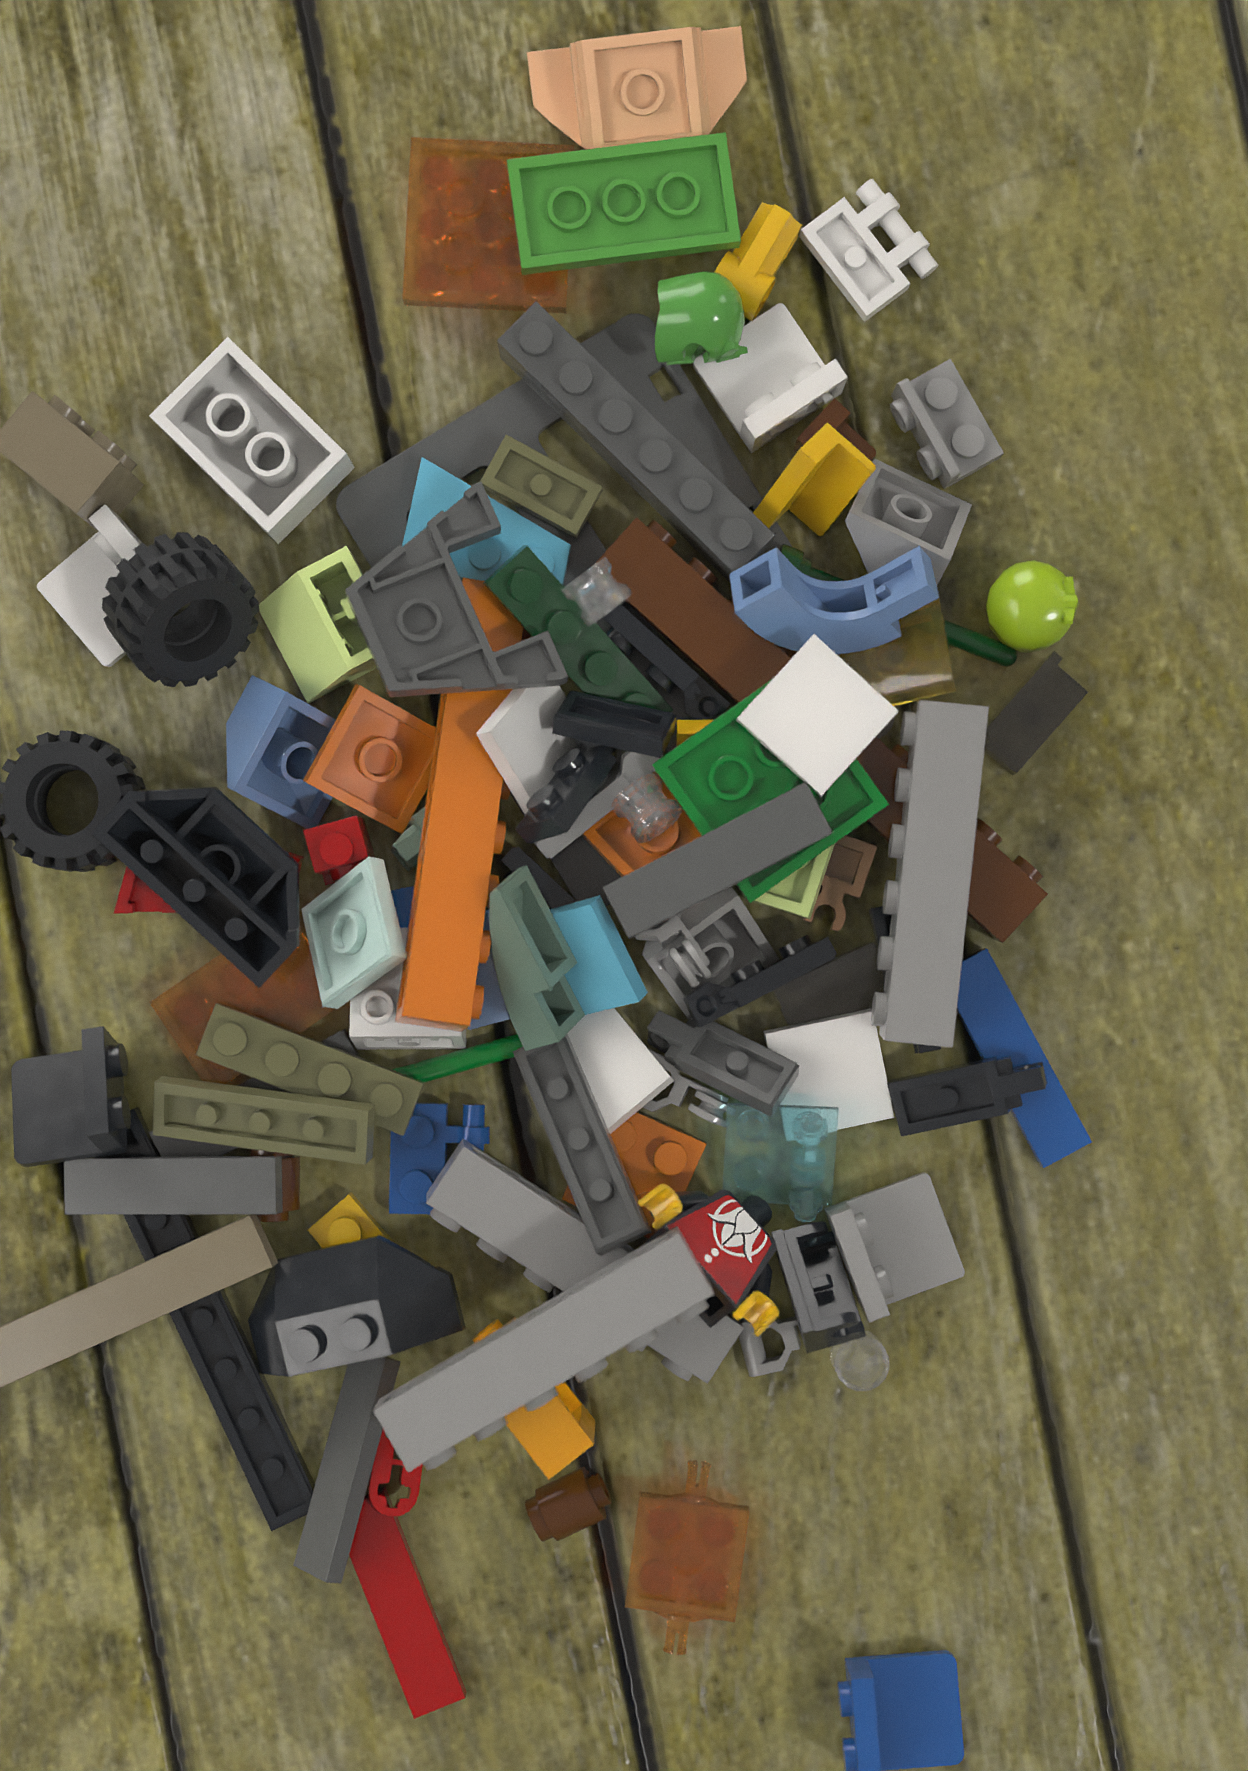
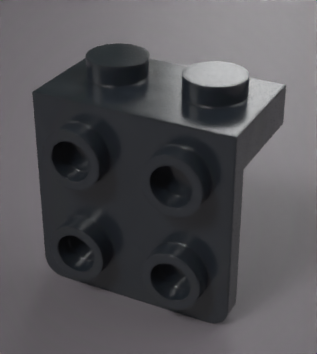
M104 1026L81 1029L82 1050L21 1059L13 1064L11 1079L14 1158L21 1166L33 1167L127 1152L126 1129L130 1128L131 1114L128 1100L124 1096L123 1076L128 1074V1059L124 1045L117 1043Z

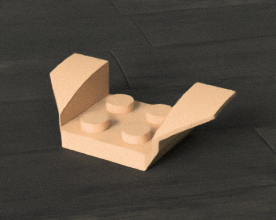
M741 26L701 31V27L668 29L580 40L570 43V47L527 52L533 108L584 150L708 135L747 82Z

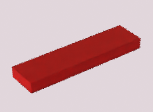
M386 1487L378 1489V1495H382L387 1499L386 1507L394 1508ZM366 1494L349 1556L415 1719L465 1699L467 1691L398 1517H388L379 1514L371 1507Z

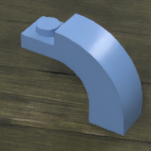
M920 546L867 575L847 581H822L809 577L794 567L777 547L729 574L735 614L764 639L794 651H799L814 634L836 654L858 652L886 644L902 636L898 619L939 598L931 558Z

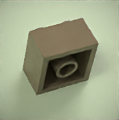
M31 391L0 429V452L97 530L88 519L105 504L117 515H120L144 486L131 473L137 464L99 430L90 438L95 430L56 395L47 403L34 391Z

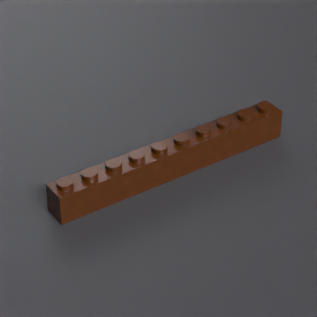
M636 517L592 566L593 573L738 704L773 679L798 651L778 646L755 633L735 614L733 597L728 601L712 587L718 579L704 564L695 557L686 563L671 549L677 541L655 520H652L646 526ZM875 737L856 759L889 803L888 806L866 820L875 831L889 842L892 824L901 825L903 802H896L894 799L895 781L898 768H907L908 751L899 744H896L890 750L881 740ZM977 818L967 915L993 939L1004 943L1048 893L1037 884L1043 878L1041 873L1020 855L1013 861L1010 860L997 848L1003 839L984 821Z

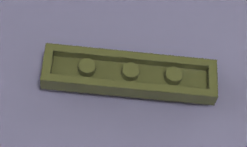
M222 1003L215 1004L196 1055L295 1094L375 1104L374 1125L402 1136L407 1131L425 1085L423 1081Z
M162 1076L154 1082L153 1135L363 1165H366L373 1158L375 1104Z

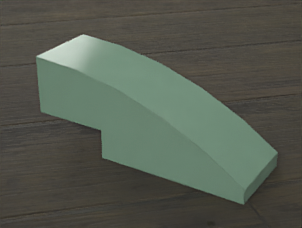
M526 865L515 870L490 892L489 909L492 956L499 987L510 1020L525 1051L560 1042L585 1016L565 977V974L577 961Z

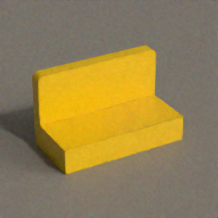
M826 423L799 449L753 514L767 528H770L787 510H790L818 536H823L876 470V466L829 423Z

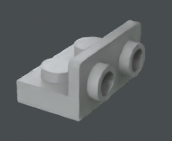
M951 359L911 381L906 378L896 384L891 395L894 402L890 403L892 415L903 432L906 433L911 430L921 448L917 451V457L924 472L931 480L938 478L944 489L996 461L1004 454Z

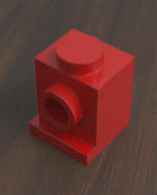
M358 815L303 830L314 872L323 876L325 886L337 882L368 856L375 858L365 819Z

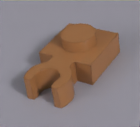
M846 835L835 843L811 919L803 917V921L812 922L815 910L820 905H827L834 912V920L831 923L830 930L838 932L843 927L846 920V909L842 903L844 894L857 899L861 897L877 849L876 845Z

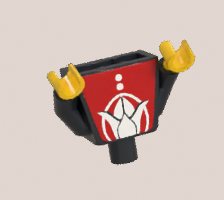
M660 1184L637 1202L640 1207L645 1206L649 1209L651 1216L655 1219L652 1225L658 1230L641 1246L678 1226L713 1288L714 1294L705 1299L709 1305L708 1308L699 1314L710 1328L738 1307L732 1316L736 1320L743 1318L746 1322L750 1323L754 1329L753 1334L758 1338L779 1316L776 1305L769 1298L772 1269L768 1262L776 1251V1243L763 1229L772 1219L771 1208L765 1200L757 1195H750L740 1203L730 1191L725 1189L709 1197L699 1190L674 1192L666 1184Z

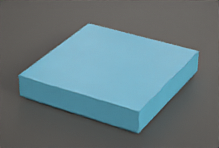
M601 896L550 909L577 961L565 974V977L585 1015L640 1002L648 992Z

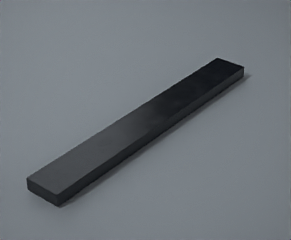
M139 1107L130 1110L131 1125L129 1129H126L127 1152L98 1157H161L149 1134L150 1131ZM123 1214L145 1261L199 1237L189 1214ZM224 1289L170 1312L169 1314L270 1530L278 1529L307 1515L315 1483L264 1374H261L259 1363Z

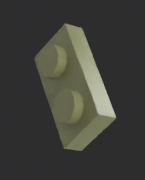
M505 435L480 481L484 489L576 539L603 492V486L508 435Z

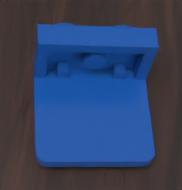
M939 1650L845 1658L846 1681L837 1682L840 1715L850 1719L851 1737L842 1738L845 1771H886L957 1765L963 1760L964 1745L957 1662L951 1652Z

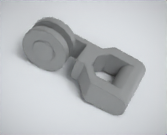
M682 912L670 918L668 922L659 928L648 929L635 936L637 940L659 941L664 948L684 935L686 939L681 942L685 949L684 952L678 953L674 947L668 951L679 972L692 988L699 985L695 978L696 974L701 973L705 979L712 976L707 967L710 963L709 959L680 919Z
M649 1049L664 1069L671 1072L674 1085L667 1098L660 1101L652 1099L643 1108L655 1112L670 1104L681 1107L691 1086L697 1089L694 1096L701 1099V1104L695 1105L690 1103L688 1110L713 1124L727 1128L730 1122L723 1118V1114L728 1112L734 1115L736 1107L727 1103L729 1098L681 1075L680 1070L665 1061V1056Z
M795 1316L781 1320L776 1318L767 1327H772L783 1337L785 1345L782 1355L770 1358L766 1357L761 1335L757 1338L753 1334L754 1329L752 1325L744 1319L740 1320L744 1329L739 1335V1340L749 1377L782 1371L791 1352L801 1347L796 1327L798 1323Z

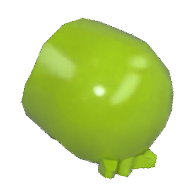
M1035 560L1016 563L1005 569L989 589L986 603L989 628L1000 642L1019 652L1041 651L1055 644L1073 624L1079 605L1077 595L1075 594L1073 577H1066L1051 564Z

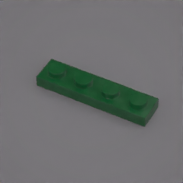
M523 545L483 582L531 637L546 631L549 632L568 678L582 693L666 712L673 711V708L527 545Z

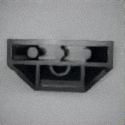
M217 787L130 791L91 833L258 988L273 975L299 946V863Z
M381 1235L278 1258V1263L271 1268L248 1319L261 1374L285 1377L393 1355L466 1329L453 1274L439 1266H433L415 1253Z

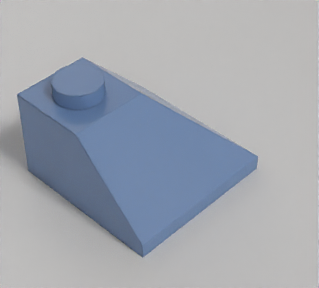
M252 675L226 723L227 788L307 829L318 826L333 797L304 782L303 779L336 719L292 694Z

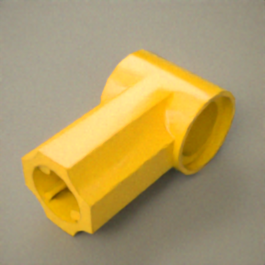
M761 203L741 237L739 248H735L733 253L728 251L715 270V273H720L730 280L740 293L745 318L753 321L758 316L776 282V277L774 276L788 256L802 228V224L790 212L776 204Z

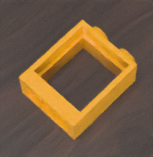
M516 1317L512 1318V1319H511L509 1322H507L505 1325L511 1323L512 1321L516 1320L517 1318H516ZM496 1319L474 1336L472 1341L476 1343L505 1325L499 1319ZM565 1381L555 1386L558 1394L541 1407L528 1412L523 1405L504 1416L507 1421V1427L548 1480L594 1445L595 1419Z

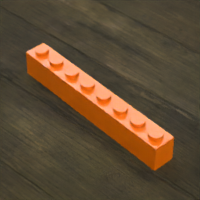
M462 578L463 586L493 652L530 638V634L483 584L484 581ZM513 689L446 693L440 696L405 951L407 959L403 961L395 1018L397 1023L462 1032L470 1026L471 1018H480L484 1000V986L476 985L479 963H487L490 953V930L483 929L486 908H490V892L499 885V876L490 874L493 853L501 854L506 833V821L498 820L500 799L508 800L510 789L476 733Z

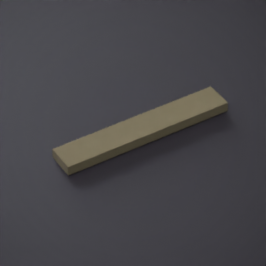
M257 1214L245 1216L0 1326V1387L275 1266L278 1261Z

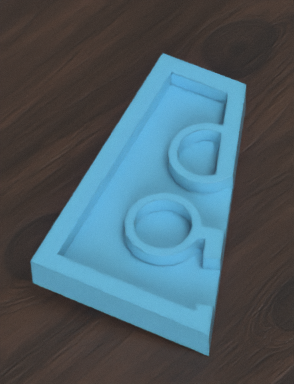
M423 457L421 458L402 547L425 529L427 522L442 510L444 512L458 502L463 497L464 492L471 487ZM488 496L500 522L501 534L450 553L461 580L464 577L485 581L523 545H527L557 580L564 585L571 545Z

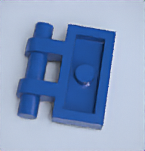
M417 1102L405 1135L402 1136L391 1131L389 1214H429L433 1207L426 1203V1193L447 1163V1143H460L462 1139H465L484 1152V1144L490 1143V1126H485V1104H463V1125H448V1103Z

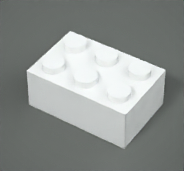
M229 337L149 415L161 430L277 544L355 468L347 453Z

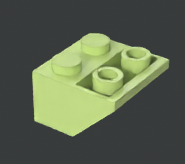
M347 546L297 571L259 604L260 614L308 704L377 668L346 597L345 589L364 575Z

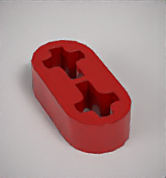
M383 1429L367 1486V1498L371 1507L379 1514L388 1517L402 1516L409 1512L417 1502L423 1464L408 1472L401 1460L393 1459L394 1447L389 1438H386ZM392 1465L400 1466L399 1485L408 1487L407 1497L397 1499L395 1508L386 1507V1497L378 1495L379 1484H386L390 1480Z

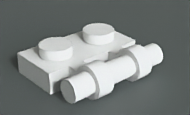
M873 179L868 180L856 191L857 196L867 208L857 214L844 197L802 228L799 235L864 322L908 290L910 282L901 272V267L910 264L919 277L924 279L939 266L927 250L930 246L929 242L920 231L916 233L912 231L897 211L900 208L899 203L890 192L884 194ZM880 225L896 247L887 253L870 230Z

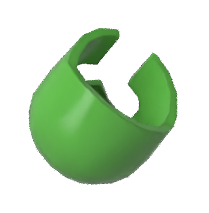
M702 271L658 281L657 293L660 312L655 332V353L659 363L667 362V365L690 364L704 351H706L702 354L704 363L715 361L719 363L748 353L747 347L739 345L745 323L743 303L740 293L730 280L720 273Z

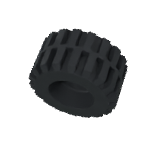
M177 532L175 537L170 539L166 534L154 537V544L148 547L142 543L133 550L136 554L130 560L123 558L116 566L119 574L117 577H109L105 586L110 595L102 598V610L107 615L104 618V622L113 638L138 670L143 672L146 678L153 682L160 680L164 686L175 687L180 681L185 687L197 685L200 678L204 677L209 681L217 677V671L224 666L229 669L237 662L234 657L238 652H245L251 643L247 637L249 634L256 632L259 623L254 615L260 612L259 601L254 597L256 592L250 582L216 544L213 545L208 538L197 535L193 539L188 532ZM190 603L183 612L172 618L180 608Z
M60 731V735L47 732L36 736L38 743L33 745L25 742L16 750L21 756L17 761L6 760L1 769L9 774L6 782L0 781V794H3L2 803L0 804V817L4 818L6 823L0 827V830L5 839L14 840L16 844L13 849L19 855L33 859L32 863L69 872L95 871L97 866L107 867L116 862L115 855L91 833L128 792L146 789L143 778L135 775L133 770L136 766L131 759L123 756L120 753V749L110 743L85 733L79 734L74 731ZM80 770L86 772L96 785L99 800L98 808L93 820L87 827L73 835H65L59 833L51 824L46 811V799L51 786L60 776L70 771Z

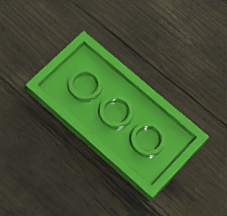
M726 132L507 159V171L522 275L734 249L740 246L741 237Z

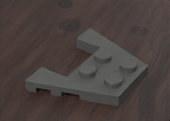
M482 482L473 484L464 492L463 497L447 511L444 512L442 510L428 521L427 527L403 547L399 545L345 589L347 600L389 697L548 687L567 683L568 675L548 631L499 651H492L452 561L450 553L501 534L500 522Z

